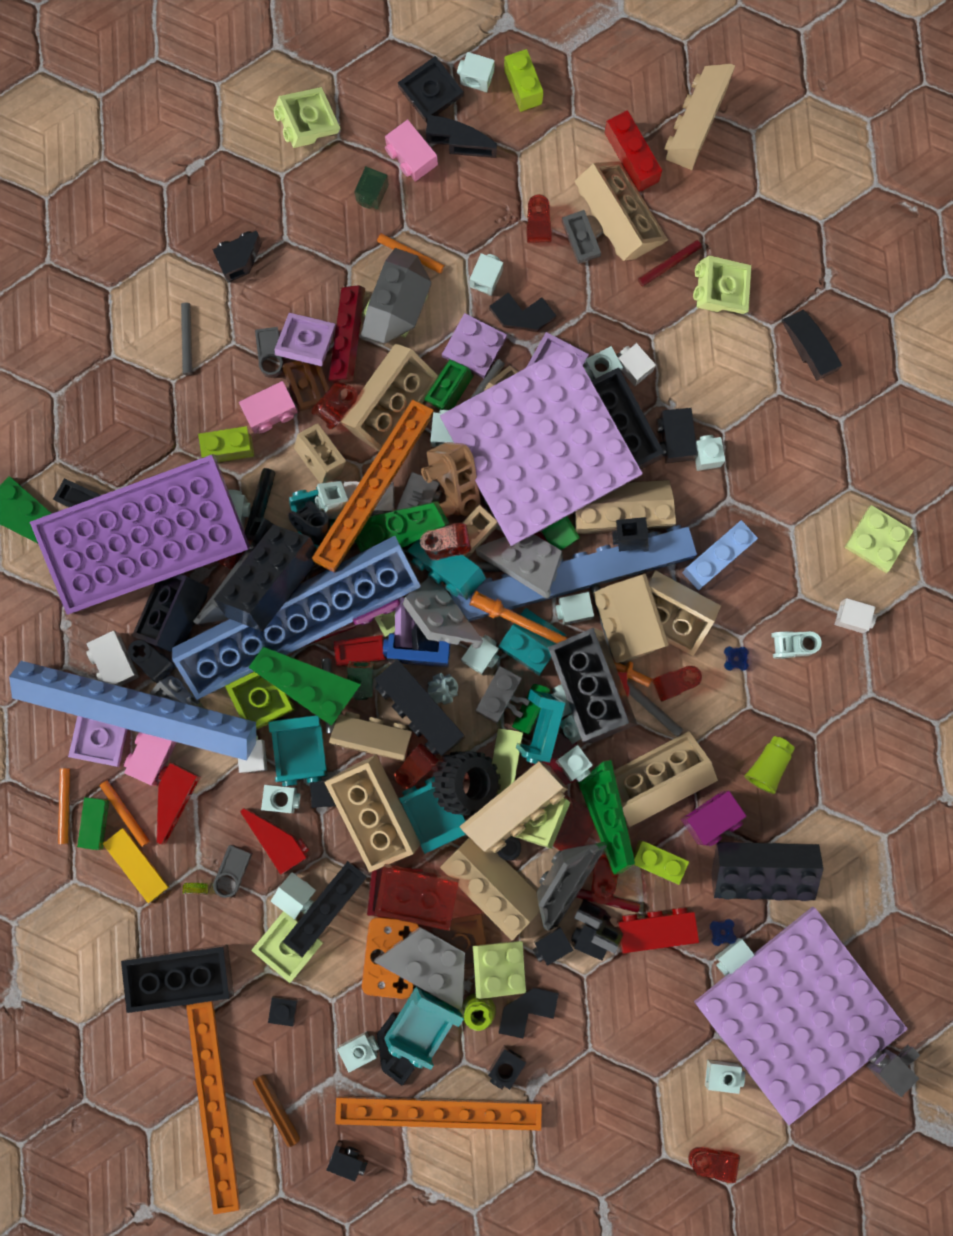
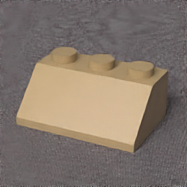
M655 571L649 581V586L667 641L694 656L715 622L721 605Z
M646 574L609 585L593 593L615 663L636 659L669 646Z
M346 712L345 716H338L329 743L406 762L413 735L411 731H408L409 726L394 723L393 727L385 726L384 720L370 717L368 722L360 720L359 714Z

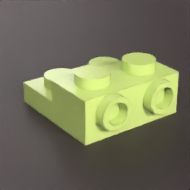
M322 87L278 97L274 107V116L277 121L282 122L284 126V139L286 142H291L293 148L314 144L316 139L320 137L338 134L340 126Z
M708 256L697 264L695 276L699 277L698 286L693 293V298L697 301V308L715 312L727 310L740 314H745L749 311L751 265L714 256Z

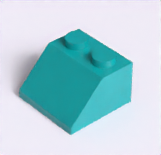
M527 608L520 614L566 637V634ZM514 623L498 648L539 676L552 658L548 647L557 643Z

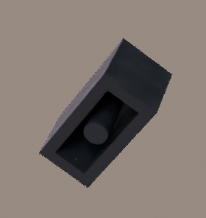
M692 407L662 410L660 418L656 419L657 432L662 433L663 442L659 444L664 451L665 464L694 461L697 457Z

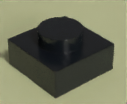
M273 996L271 998L268 1023L293 1027L298 1000Z

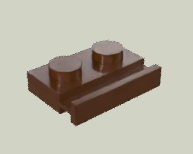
M298 360L283 365L282 369L299 412L321 406L324 403H332L333 397L321 366Z

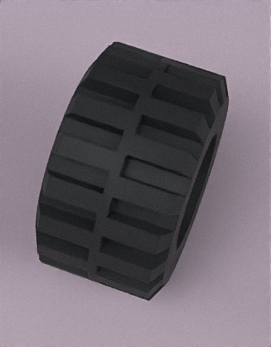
M451 752L450 755H445L442 758L443 762H438L436 765L438 770L433 772V777H435V782H432V787L435 788V792H433L434 798H439L437 802L439 806L444 807L445 811L452 814L473 816L498 795L497 791L501 789V784H498V780L501 777L496 772L498 769L497 765L492 764L493 760L481 752ZM468 773L470 786L465 794L463 780L465 774Z

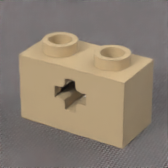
M318 423L297 434L294 449L319 483H327L342 474L346 460Z
M479 505L450 535L446 543L466 558H469L476 548L497 528L498 522Z

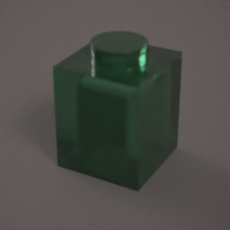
M365 166L354 191L358 204L364 208L370 209L373 207L378 209L389 185L388 175Z
M349 661L347 679L361 684L352 696L353 699L367 700L368 697L373 696L374 662Z

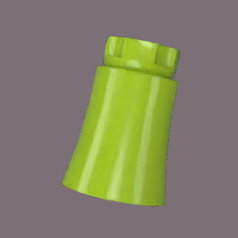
M773 736L770 743H767L762 754L744 777L763 791L775 794L780 779L792 758L791 754L795 747L787 740Z
M476 993L469 995L462 1003L461 1013L464 1017L463 1021L473 1030L481 1031L486 1029L493 1022L496 1015V1007L491 998H476ZM482 1010L483 1016L476 1018L473 1012Z

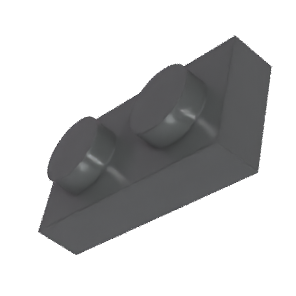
M585 210L562 217V224L577 263L580 264L600 257L601 251Z

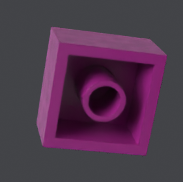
M721 791L680 820L698 845L712 846L722 839L720 834L725 831L732 832L742 826L743 822L741 820L747 816L730 791Z

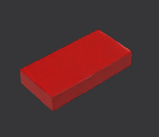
M383 635L334 641L336 666L386 660L383 654Z

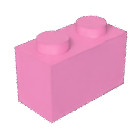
M408 119L385 136L386 152L392 159L396 158L399 161L402 172L407 177L411 176L415 182L438 165L436 153Z
M283 381L239 401L254 434L257 432H267L272 428V425L280 421L281 423L288 422L298 413Z
M139 732L135 740V744H137L133 754L130 753L124 763V767H126L124 773L149 785L157 786L159 774L167 764L177 742Z

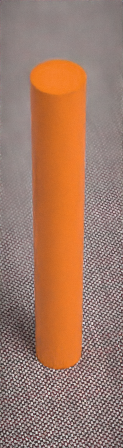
M382 233L379 235L378 243L392 250L397 248L417 255L422 265L440 274L444 270L445 265Z
M60 768L58 844H68L70 768Z
M107 780L100 784V788L140 846L143 847L150 842L109 781Z

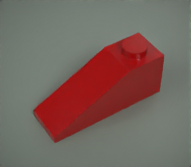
M170 763L169 766L165 765L158 777L161 781L158 785L157 843L161 845L166 844L201 778L175 763Z
M248 808L240 810V813L280 875L285 874L309 858L306 853L309 851V848L302 838L297 839L293 834Z

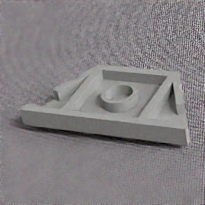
M534 534L513 546H510L505 536L476 548L477 556L546 599L550 597V588L552 582L556 579L557 568L560 566L563 558L562 551Z
M428 577L420 584V588L412 591L405 597L403 606L427 639L445 641L456 645L460 641L471 642L472 648L481 647L483 643L482 638L441 583L438 584L431 577Z
M419 927L410 933L407 938L393 945V948L383 955H379L374 960L380 966L461 1010L465 952Z

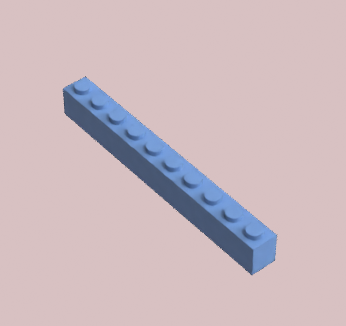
M681 525L668 528L667 533L658 535L657 532L648 533L649 551L644 552V549L619 552L618 546L611 548L610 545H605L597 548L596 553L587 555L586 551L574 554L573 559L564 561L562 558L561 564L557 568L556 579L552 582L551 594L548 599L694 559L697 553L689 527L681 528ZM506 573L501 575L502 579L499 580L485 579L475 590L491 599L501 600L503 606L509 610L548 600ZM451 594V598L469 622L489 616L488 613L469 605L473 594L467 600L460 595L455 597Z
M20 661L9 676L12 698L246 761L256 745V722L25 661Z

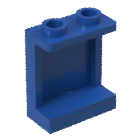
M389 633V639H384L383 654L390 663L398 659L401 664L449 668L451 644L439 641L438 652L396 649L395 634Z

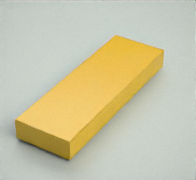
M125 828L119 830L103 843L104 847L147 903H151L169 888V885Z

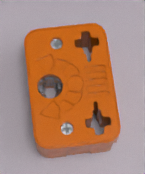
M376 916L370 921L362 978V990L365 994L397 999H407L410 997L414 984L404 979V983L408 984V986H404L403 990H398L399 987L394 985V982H398L400 976L375 963L374 960L376 958L372 957V953H376L377 949H380L381 953L384 954L393 948V945L404 940V934H400V930L402 931L405 926H409L411 932L415 931L420 927L415 920Z

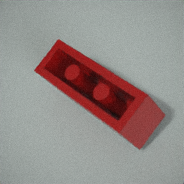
M626 110L607 120L604 133L638 192L658 183L662 169L629 111Z
M687 907L673 908L672 913L663 914L662 910L647 912V917L640 918L637 917V914L622 915V920L617 921V927L624 934L620 942L622 953L699 943L695 912L688 911Z

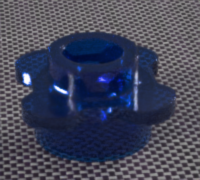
M729 646L724 649V654L726 655L724 668L727 671L732 669L745 671L748 669V649L746 647L733 649ZM735 656L738 657V661L734 660Z
M726 919L724 922L712 921L709 928L712 930L713 936L711 942L715 946H720L721 943L734 944L737 938L733 933L734 922L731 919ZM722 930L725 931L724 935H721Z

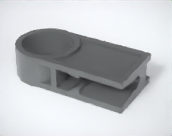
M278 327L255 330L259 368L263 375L268 378L278 377L282 374V367L284 365L283 358L275 355V347L280 337ZM275 357L280 361V366L276 371H264L263 363L267 358Z
M228 845L213 883L214 891L218 896L227 898L238 892L253 853ZM229 875L235 880L236 886L232 893L223 894L218 889V881L222 876Z

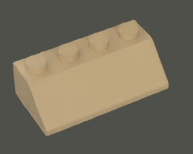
M735 65L705 66L701 75L697 73L692 84V88H695L693 95L688 94L683 105L686 111L683 116H678L673 129L677 130L674 137L669 136L665 150L668 151L666 160L687 169H693L727 91Z
M620 161L593 163L575 180L580 195L589 204L591 213L598 219L603 227L604 234L610 239L615 247L616 254L623 261L637 259L668 241Z
M395 344L339 422L356 437L379 452L412 399L422 404L439 376L412 349Z
M670 481L626 483L575 511L574 528L578 534L610 533L612 530H616V520L646 517L648 530H666L675 526V505Z
M689 731L614 770L625 821L629 827L718 781L711 760Z
M377 755L354 764L325 781L369 872L414 854L421 845Z
M539 761L464 822L460 828L484 852L490 853L493 851L496 853L506 845L505 840L511 835L516 837L526 829L524 825L528 821L539 819L545 813L544 808L550 803L555 805L565 797L563 793L568 788L550 765Z
M470 837L440 866L511 940L540 911L537 892L504 859L500 858L497 852H484Z

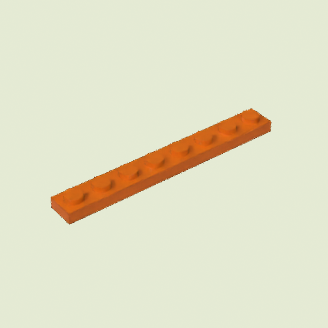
M412 399L313 555V562L334 573L336 572L433 417V409Z
M214 1002L186 1005L213 1215L239 1211L241 1207Z
M337 1096L335 1124L541 1131L542 1103Z

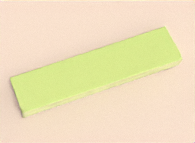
M498 728L492 764L497 765L498 769L496 772L501 777L498 780V784H501V789L497 791L498 795L515 781L520 753L516 749L517 743L521 744L523 732Z

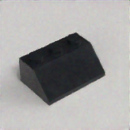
M181 574L156 582L132 636L172 652L173 647L187 641L192 627L196 624L193 621L197 617L202 604L206 601L210 587Z

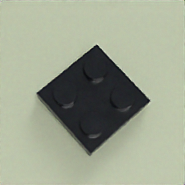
M436 56L398 82V88L426 123L428 115H438L464 96V91Z

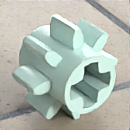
M442 673L433 676V681L428 682V694L437 704L442 702L446 705L453 702V697L458 696V684L450 674L446 676Z

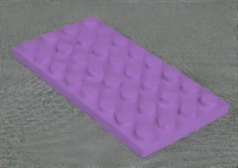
M214 454L30 522L67 615L250 549Z

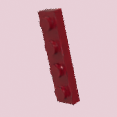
M360 285L341 288L329 381L334 383L353 381L365 288Z

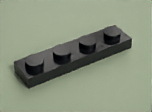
M347 861L282 942L303 958L366 880L367 876Z

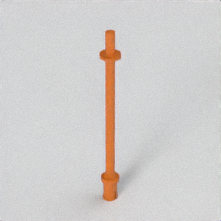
M475 591L470 600V606L488 613L491 618L503 617L555 643L568 639L505 608L499 599L494 600ZM629 661L626 665L615 663L618 672H627V679L630 678L646 687L650 685L652 678L633 670V662Z

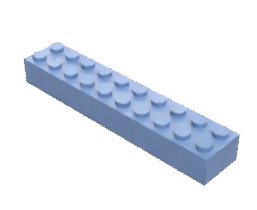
M393 536L342 562L335 573L326 570L300 583L263 632L229 619L173 647L172 660L198 700L254 672L248 667L263 647L287 655L353 622L352 619L382 607L421 586L396 536Z

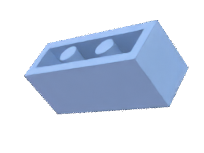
M741 520L693 561L682 573L699 591L758 538Z

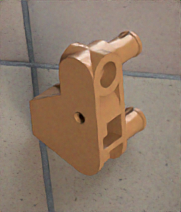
M446 442L427 451L429 466L422 468L421 473L427 483L437 479L445 489L446 501L441 503L440 506L446 517L452 514L457 517L461 515L468 517L480 505L479 489L475 481L477 476L474 458L470 449L465 444Z

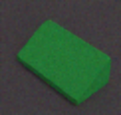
M449 359L424 400L439 410H451L455 407L473 379V373L468 367Z
M567 516L541 530L548 543L561 551L571 546L580 538Z
M533 684L530 688L531 690L550 693L549 688L538 684ZM529 690V692H528V694H527V696H526V698H525V699H527V700H528V697H529L530 690ZM531 701L527 706L522 704L519 712L523 713L521 718L516 716L512 727L526 735L530 734L541 708Z
M84 797L78 848L103 850L109 800Z

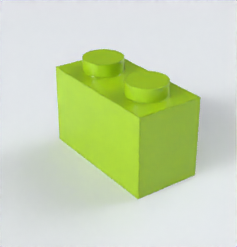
M525 49L505 56L504 71L520 112L542 105L543 89L528 50Z
M247 426L198 434L201 458L214 454L217 462L255 457L251 432Z
M639 840L633 854L635 866L680 885L689 861L642 840Z

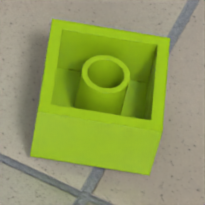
M255 672L225 686L240 718L256 722V730L268 725V722L276 721L296 711L287 694Z

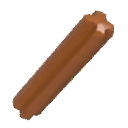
M264 1074L258 1076L253 1080V1085L287 1147L296 1145L300 1141V1137L269 1080Z

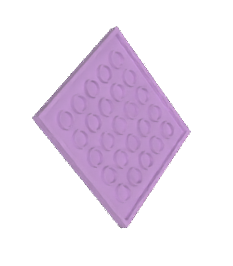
M571 344L440 415L453 442L463 443L470 449L476 469L477 478L475 481L510 546L521 542L643 474Z
M811 907L756 951L752 958L732 974L726 975L694 1001L788 1125L792 1124L869 1061L868 1059L878 1049L882 1051L907 1030V1027L814 907Z

